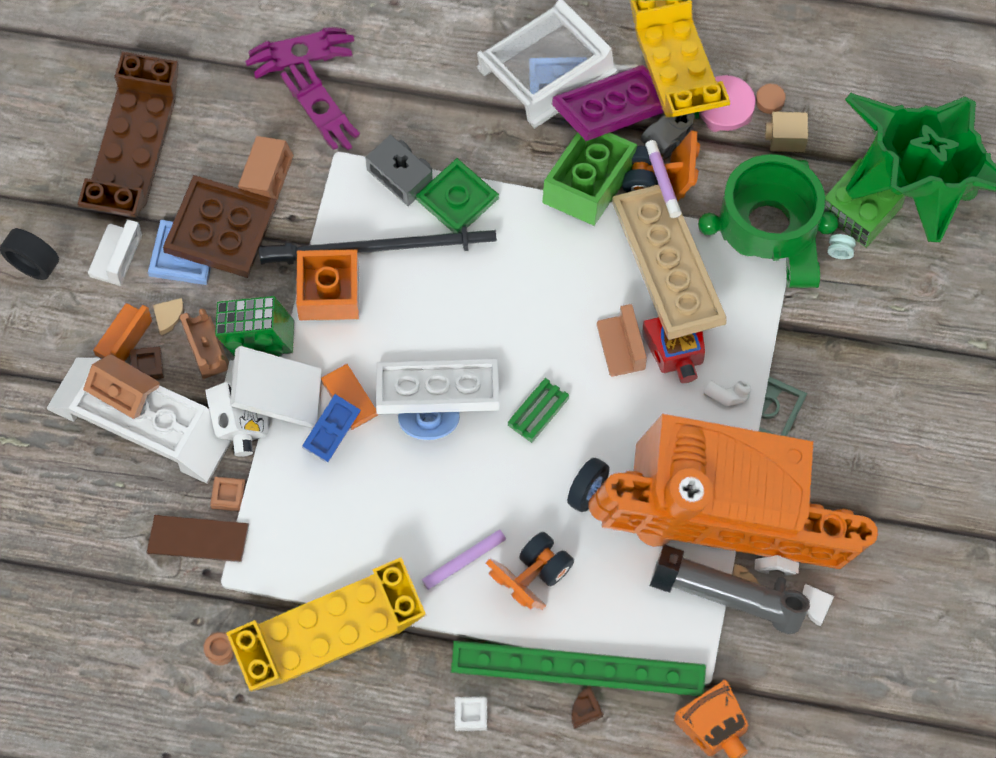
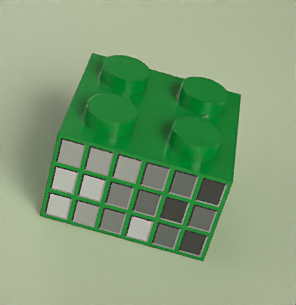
M275 296L217 302L215 336L234 357L235 349L239 346L281 357L283 354L293 353L294 319Z

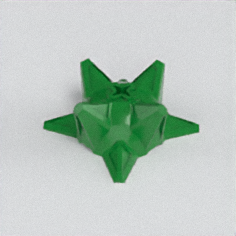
M853 93L846 97L845 101L867 123L875 135L874 141L845 188L852 199L891 190L897 195L903 194L914 199L928 242H941L960 200L971 201L977 196L979 189L996 192V163L991 160V153H987L982 144L981 135L974 129L975 101L965 96L936 108L927 105L921 108H905L903 105L891 106Z

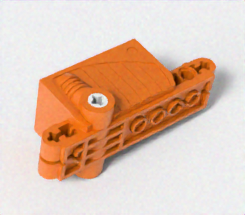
M662 414L636 443L634 471L610 475L590 498L588 503L591 515L597 520L602 521V528L636 533L640 540L653 547H661L664 544H668L671 540L767 557L779 555L795 562L835 569L843 568L870 547L878 537L877 526L870 518L854 515L853 511L847 509L831 511L824 509L822 505L810 504L814 441Z

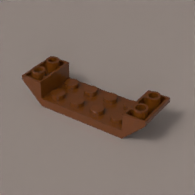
M121 52L115 73L118 87L92 178L84 179L77 203L78 207L136 217L146 206L175 105L178 61Z

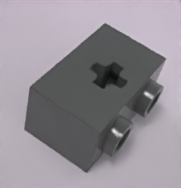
M391 134L365 157L367 171L407 206L412 204L416 200V195L433 180L430 164L423 158L418 159L412 154L410 147L403 140L398 141Z

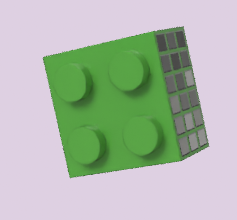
M859 158L825 196L824 212L834 213L839 220L838 228L867 248L900 211L905 195H897L891 190L852 199L845 188L862 161Z

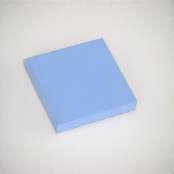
M160 220L148 269L149 277L207 285L211 267L163 253V246L173 221Z

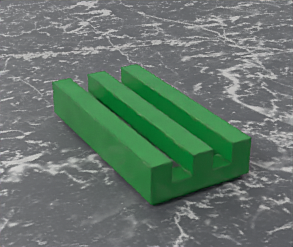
M545 377L508 421V426L532 443L569 400V394L565 391L564 393L560 391L557 385L553 386L550 380ZM546 390L549 391L546 394V396L540 401V403L535 407V409L529 414V416L524 420V422L521 425H518L520 420L531 409V407L542 396V394ZM553 397H557L558 400L529 433L526 429Z

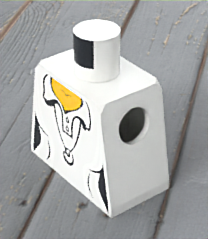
M224 382L207 389L206 397L217 438L233 440L235 456L252 455V441L264 437L268 433L269 416L230 406L231 382Z

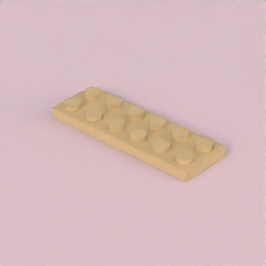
M659 184L613 196L612 204L668 340L726 325L725 312L681 212V215L677 218L670 217Z

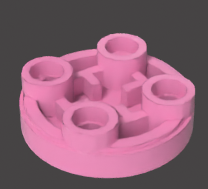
M722 75L715 77L716 82L723 81L730 99V105L699 112L708 129L714 132L720 130L731 131L749 124L755 109V95L751 87L745 81L735 76Z

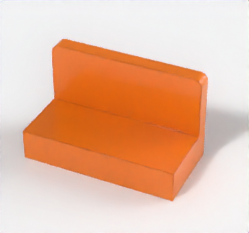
M125 303L94 348V354L101 359L111 354L125 362L130 355V350L135 348L152 323L149 308L142 305L140 309H137Z

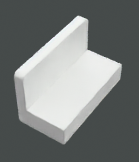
M127 219L124 228L113 224L107 225L89 268V277L118 286L122 285L142 237L138 222Z

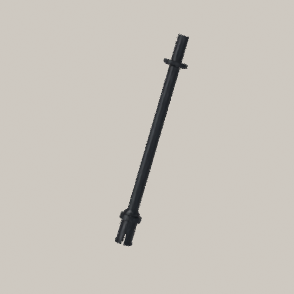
M462 225L461 233L298 246L295 243L293 244L292 241H286V244L259 246L261 265L287 262L290 265L297 261V251L357 250L358 253L460 244L463 245L464 251H469L468 244L496 242L497 237L496 230L467 232V226Z

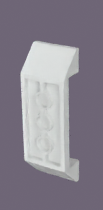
M77 357L50 401L47 407L49 411L75 422L77 417H80L177 462L181 472L204 483H209L232 440L217 438L210 410L207 407L159 386L157 390L147 395L140 416L132 419L83 390L92 364L99 361L100 358Z

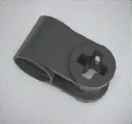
M694 113L676 117H666L664 115L645 130L641 136V142L645 145L648 141L655 140L662 159H667L688 133L694 130Z

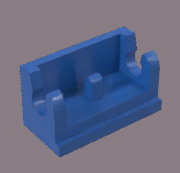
M334 394L303 443L302 448L313 453L321 460L329 462L361 410Z

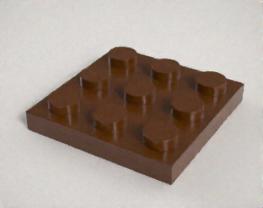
M193 175L164 243L163 253L248 278L259 252V246L263 242L276 210L277 200Z

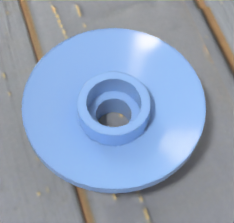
M459 412L398 414V421L402 430L406 434L422 440H434L447 436L457 427L460 418Z

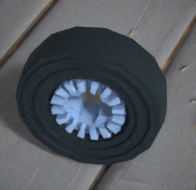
M591 458L584 464L575 477L568 493L567 503L579 512H586L589 509L588 503L590 498L608 479L610 473L608 464L598 458Z

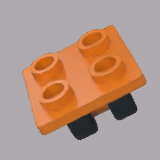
M692 130L672 152L670 163L664 164L677 202L685 197L686 192L691 186H695L698 179V169L695 168V163L699 155L700 143L697 142V132ZM637 146L632 158V170L624 175L622 187L626 193L658 185L646 146Z
M540 532L520 552L519 559L529 568L518 577L503 564L489 558L486 564L492 569L488 574L501 586H506L508 589L511 587L514 590L511 596L523 607L527 606L531 610L533 607L543 610L547 605L528 588V585L538 574L546 585H555L571 569L574 564V558L564 550L557 554L552 552L551 548L553 547L554 540L546 532Z

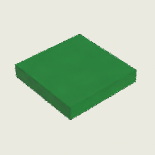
M458 158L450 163L416 195V200L453 233H461L462 225H466L468 228L499 199V194Z

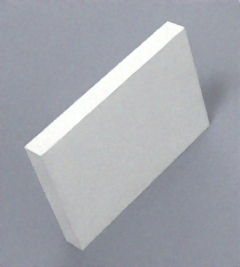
M239 346L235 349L230 406L312 428L317 423L322 369Z

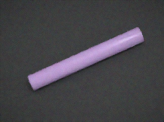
M499 529L421 579L427 590L431 589L505 541L506 538L502 531Z

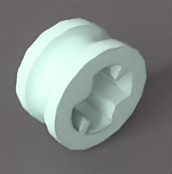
M835 234L830 237V246L827 253L831 257L850 259L854 256L853 248L856 241L853 237L844 234Z

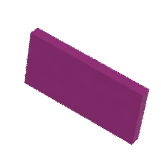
M644 65L554 96L552 100L553 107L585 141L664 113L650 72Z

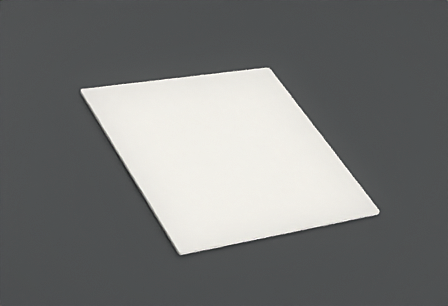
M337 152L332 159L310 245L450 234L453 232L417 200L409 206L405 205L367 171L365 156ZM432 169L433 179L442 171ZM482 179L499 194V199L467 228V232L496 230V242L468 244L469 251H464L463 245L460 244L358 253L359 319L299 320L296 295L291 314L294 319L293 353L283 354L282 358L321 368V378L348 364L375 408L377 362L498 359L499 411L459 412V423L454 431L445 437L434 440L417 439L406 434L399 425L398 414H378V416L353 430L350 428L329 462L321 460L313 453L302 448L303 443L314 427L311 428L269 417L268 433L266 436L259 438L237 518V522L249 524L242 562L226 561L221 578V584L224 588L306 604L373 575L372 569L402 557L426 613L425 617L411 625L413 627L507 646L706 664L704 686L712 682L726 606L673 587L671 592L668 593L649 586L663 546L653 547L647 545L639 539L636 533L602 528V521L594 518L589 509L586 512L575 510L567 503V497L578 472L591 458H598L608 464L610 467L609 476L614 473L634 471L636 443L662 414L759 431L786 288V258L773 261L772 259L741 255L727 240L723 239L720 231L715 235H704L698 228L699 219L684 217L726 315V325L703 331L705 346L704 362L701 365L694 366L698 378L690 383H681L677 371L662 373L643 337V321L659 316L612 203L608 205L596 225L593 226L543 204V190ZM632 304L647 357L646 368L642 371L611 377L601 345L597 321L617 317L620 315V306ZM546 377L553 386L557 385L560 391L568 393L569 400L531 443L510 428L508 421ZM711 380L725 389L734 387L738 381H745L751 386L750 397L743 403L731 406H724L704 394V390ZM321 381L317 421L332 399ZM546 390L542 394V396L536 401V403L531 407V409L520 420L518 425H521L524 422V420L529 416V414L535 409V407L540 403V401L546 396V394L549 391ZM556 396L553 397L526 429L529 433L558 400ZM499 529L502 531L506 538L505 541L431 589L427 590L421 579ZM540 532H546L554 540L551 551L555 554L562 550L566 551L574 558V564L568 573L553 586L546 585L540 579L539 574L528 585V588L547 606L543 610L535 607L531 610L527 606L523 607L511 596L514 591L511 587L508 589L504 585L501 586L488 574L492 569L486 562L489 558L503 564L518 577L529 568L519 559L520 552L535 535ZM671 540L666 544L683 550V558L732 575L736 551Z

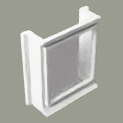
M558 0L553 8L483 53L481 51L477 53L479 61L477 69L483 76L493 72L525 105L527 120L534 128L559 113L552 105L554 96L618 74V70L614 67L612 48L563 0Z

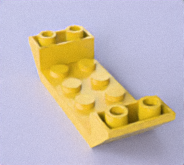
M630 0L637 39L665 116L676 117L729 106L730 99L723 81L716 82L692 20V1Z
M402 557L372 569L373 575L258 624L254 620L226 632L250 692L290 681L396 635L425 617L426 613Z

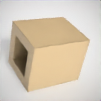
M773 112L771 123L765 124V140H770V151L805 152L808 141V113Z

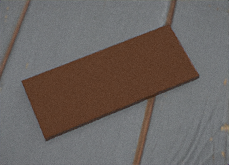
M154 515L147 553L242 562L249 524Z

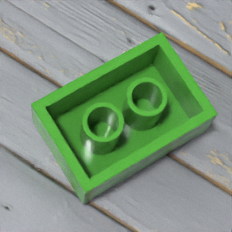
M577 132L544 180L542 203L595 226L612 201V197L616 195L622 186L625 173L632 170V158L637 149V144L612 133L585 141Z

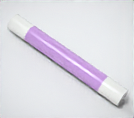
M650 140L645 146L647 147L652 167L671 218H677L681 215L679 204L655 140Z

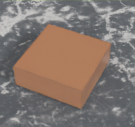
M215 477L210 504L211 509L239 511L246 487L245 479Z

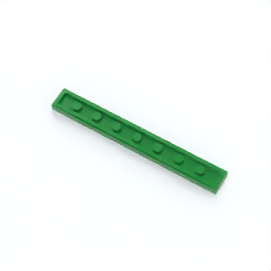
M454 641L451 673L701 696L704 694L706 664Z

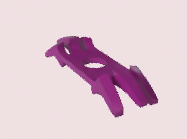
M325 27L319 32L278 42L266 41L249 51L250 58L245 62L246 66H251L269 61L254 72L255 79H258L269 72L283 71L284 68L292 64H303L302 61L306 59L312 62L320 59L327 61L337 56L351 57L353 56L351 49L334 45L354 42L355 39L354 36L347 35L346 30L343 28ZM297 44H304L308 47V52L302 57H297L292 53V48Z
M306 59L302 62L312 84H309L294 64L290 65L289 68L300 90L296 88L285 71L280 75L292 96L299 101L318 128L324 141L333 150L338 149V145L328 133L331 130L333 137L345 149H352V145L345 137L339 125L342 124L344 130L354 138H357L360 132L352 126L346 115L338 108L322 85L321 80L315 74L309 61ZM318 101H324L329 105V109L324 114H317L312 110L313 105Z

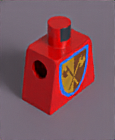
M659 317L643 321V337L661 372L677 371L681 383H690L696 380L698 376L694 366L701 365L705 357L703 331L668 340Z

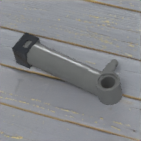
M663 545L649 586L668 593L671 592L673 587L770 621L782 633L795 634L801 628L810 608V601L799 591L786 590L785 578H777L774 588L771 589L683 558V550Z

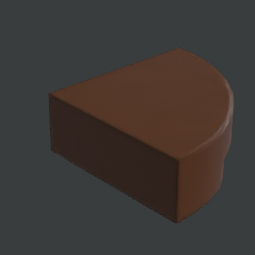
M591 686L580 692L573 704L571 719L574 729L603 717V712Z

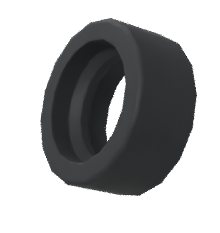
M12 229L0 246V253L8 263L22 273L38 280L48 279L59 262L58 254L49 244L23 229Z

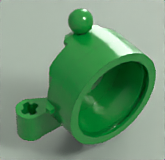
M768 154L750 158L734 169L726 183L719 217L715 213H704L698 220V228L701 233L708 236L715 235L720 231L723 239L727 240L741 255L772 259L773 261L786 258V283L788 288H818L820 284V266L815 239L818 231L826 235L835 232L838 228L839 220L834 213L824 212V189L816 174L809 168L808 160H796L783 155ZM771 206L781 210L787 216L789 226L782 233H769L753 227L749 216L758 207Z

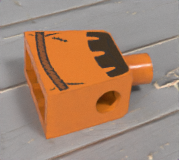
M726 680L675 713V723L708 756L711 757L722 749L729 758H742L748 753V750L739 739L747 732L748 723Z

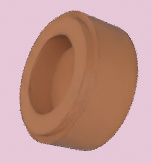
M765 84L757 92L756 105L762 112L767 114L779 112L785 103V92L776 84Z
M216 632L205 640L204 653L209 662L214 665H225L232 661L235 654L226 633Z

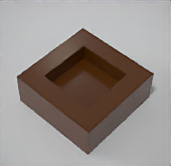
M160 346L130 350L131 366L153 379L164 378Z

